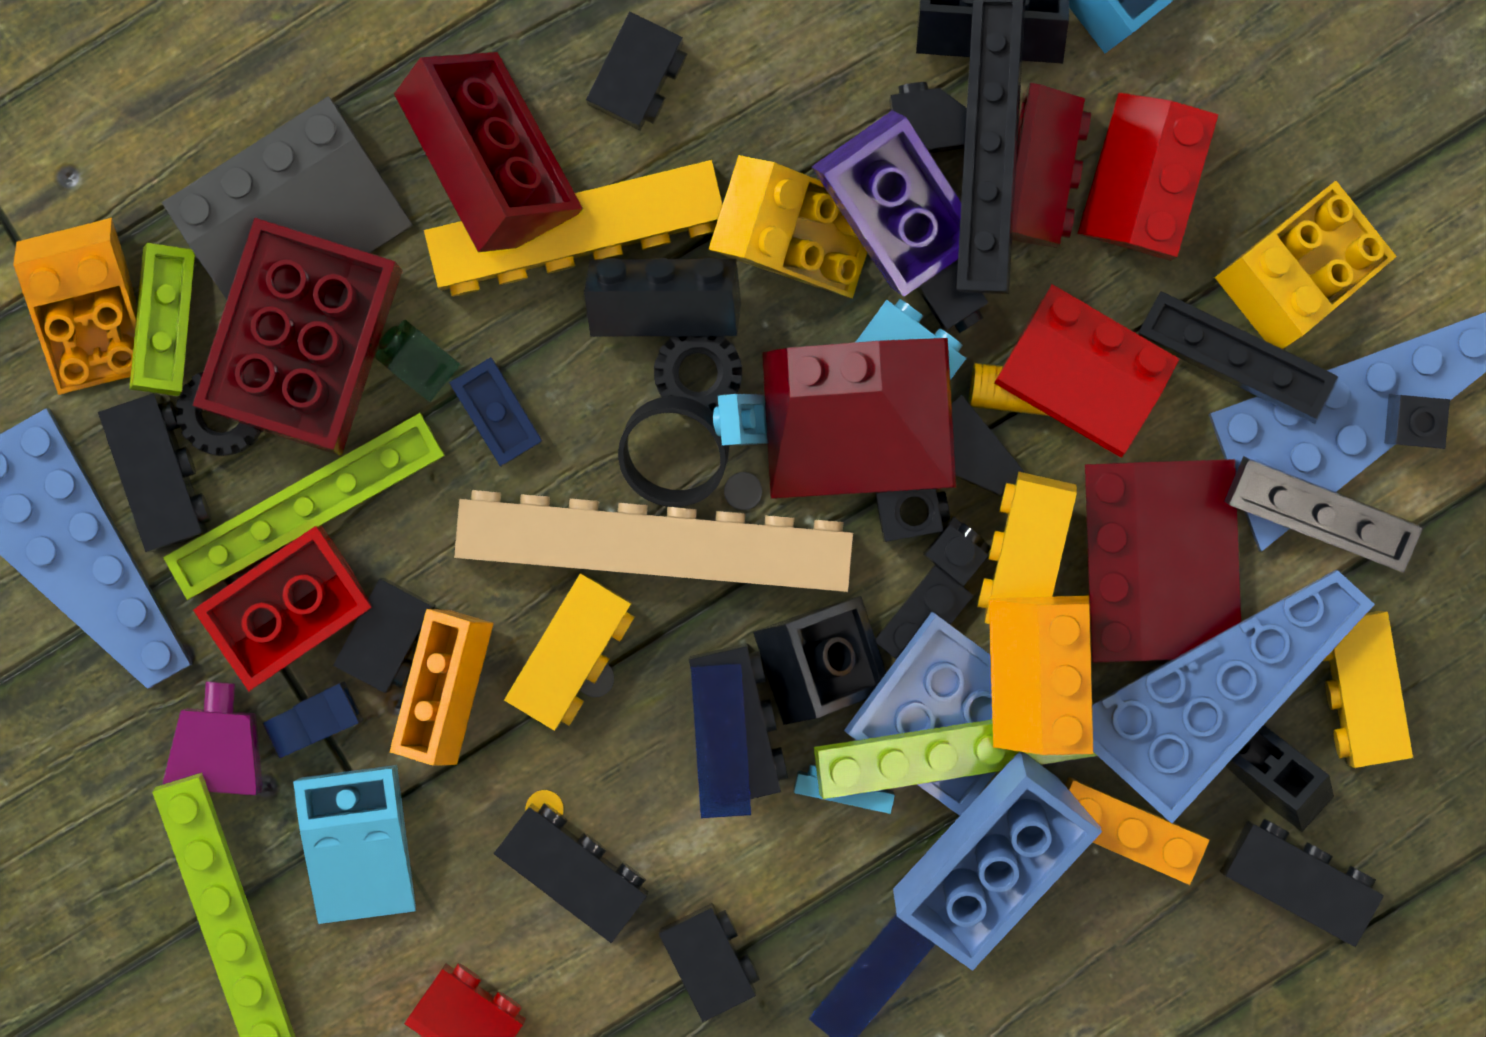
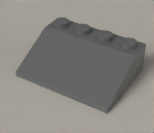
M329 96L161 202L226 300L228 299L254 218L367 253H372L413 226L343 114Z

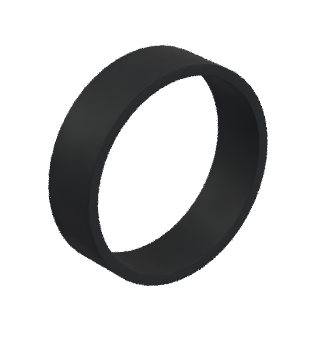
M679 396L660 397L638 408L626 424L618 449L620 469L630 487L644 499L666 507L689 506L708 497L719 485L729 457V445H722L721 436H717L715 432L713 412L695 400ZM678 413L691 417L705 426L714 437L720 452V467L711 479L692 489L671 490L657 486L643 477L631 460L628 450V436L632 429L642 420L656 414Z

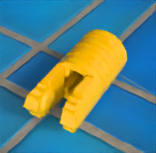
M974 363L969 391V404L971 407L1049 416L994 384L1003 366Z

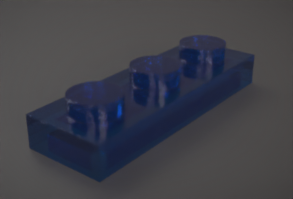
M741 663L691 667L701 819L751 815Z
M895 912L808 1016L809 1020L829 1037H858L933 948L935 943L898 918Z

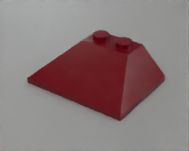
M948 338L880 340L790 347L762 352L771 499L956 487Z

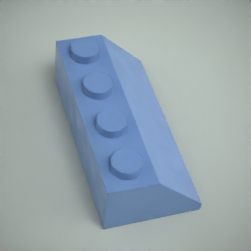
M1019 751L893 888L897 917L973 971L1101 834V827L1057 776L1024 752Z

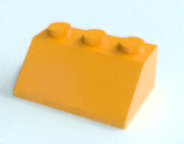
M1089 596L989 598L993 747L1039 755L1093 754Z

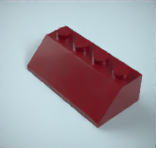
M498 52L419 58L394 95L478 252L518 248L577 216L582 211L583 207Z

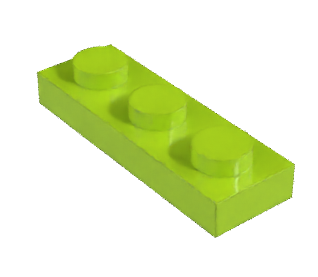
M146 243L143 247L130 390L179 396L182 392L195 253L192 249Z

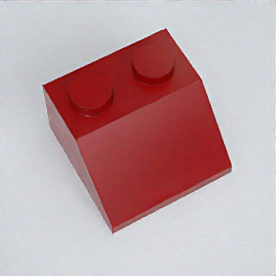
M446 963L404 1024L422 1037H516L526 1018L519 1014L522 1007L512 998L499 991L493 996L478 986L482 979L473 971L459 963L455 968Z

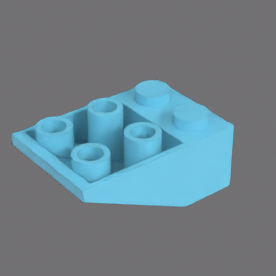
M397 765L301 777L293 781L300 835L318 924L416 911Z

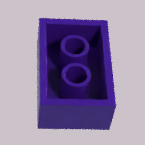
M892 110L812 166L815 174L890 288L903 297L958 259L961 201L905 116Z

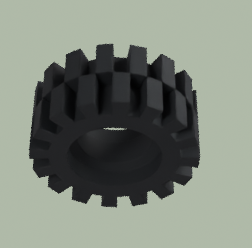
M672 336L659 350L654 364V380L661 397L679 396L689 398L703 404L714 412V408L719 406L718 396L738 393L742 380V365L737 350L724 336ZM697 353L709 356L715 362L718 370L714 385L702 392H694L687 389L679 378V368L682 361L686 357Z

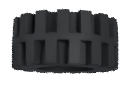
M203 372L191 377L192 380L183 386L180 399H177L176 404L178 408L177 424L180 425L181 433L185 439L198 450L217 456L238 454L245 451L249 446H253L258 441L261 432H264L263 430L239 422L231 431L219 433L206 425L203 420L202 409L192 406Z

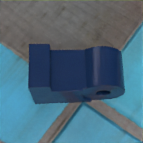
M344 681L298 703L292 709L262 724L279 758H282L364 720Z

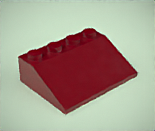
M254 218L192 406L268 433L342 456L403 270L396 261Z
M1235 459L1085 464L1092 662L1175 659L1241 622L1237 508L1224 502L1236 474Z

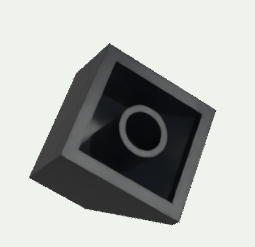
M861 596L794 616L753 632L783 725L816 719L865 700L886 674Z

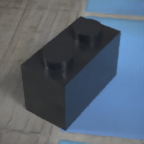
M629 11L586 98L587 104L641 131L645 121L654 124L666 99L659 92L667 77L673 80L677 78L688 53L681 51L684 44L683 37Z
M379 578L368 599L372 608L359 616L333 666L387 693L393 685L402 688L407 680L413 663L412 660L408 659V656L416 641L419 640L426 609H434L436 605L386 578Z
M713 903L660 928L659 936L702 1022L756 996L753 983L759 981L760 978L749 955L738 956L731 942V939L737 937L738 934L726 910L717 913Z

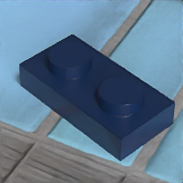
M492 357L449 382L500 467L543 442Z

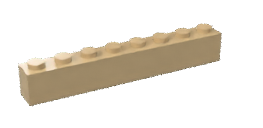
M472 490L471 500L459 499L454 558L848 592L853 533L843 532L844 522L814 520L813 529L794 528L795 518L765 515V525L745 524L746 514L716 511V521L696 519L697 509L667 507V517L647 515L648 505L618 503V512L598 511L599 501L570 499L569 508L549 507L550 497L521 494L520 504L500 502V492Z

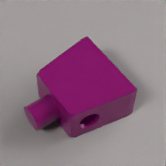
M206 681L204 709L187 708L181 710L163 784L202 773L209 792L257 795L262 792L263 783L255 713L233 712L235 683Z

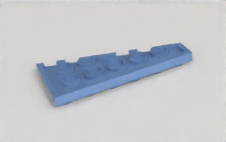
M1486 312L1327 370L1337 375L1338 381L1316 424L1258 396L1208 414L1224 458L1235 459L1236 472L1243 456L1337 492L1395 445L1384 443L1389 394L1452 400L1486 372ZM1244 511L1259 552H1262L1290 529Z
M46 408L1 433L0 555L147 689L192 665L191 659L51 410Z
M1334 570L1093 703V752L1170 823H1173L1375 604L1338 570Z

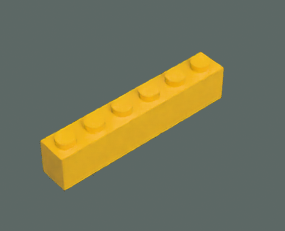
M712 160L575 193L583 207L577 216L518 248L478 252L462 221L424 230L437 287L441 291L450 289L452 297L479 291L480 281L498 277L499 285L527 279L526 270L541 266L546 267L547 273L575 267L574 258L593 254L594 259L616 258L623 255V246L641 242L642 250L668 245L671 243L669 235L684 231L689 232L690 238L713 234L723 204Z

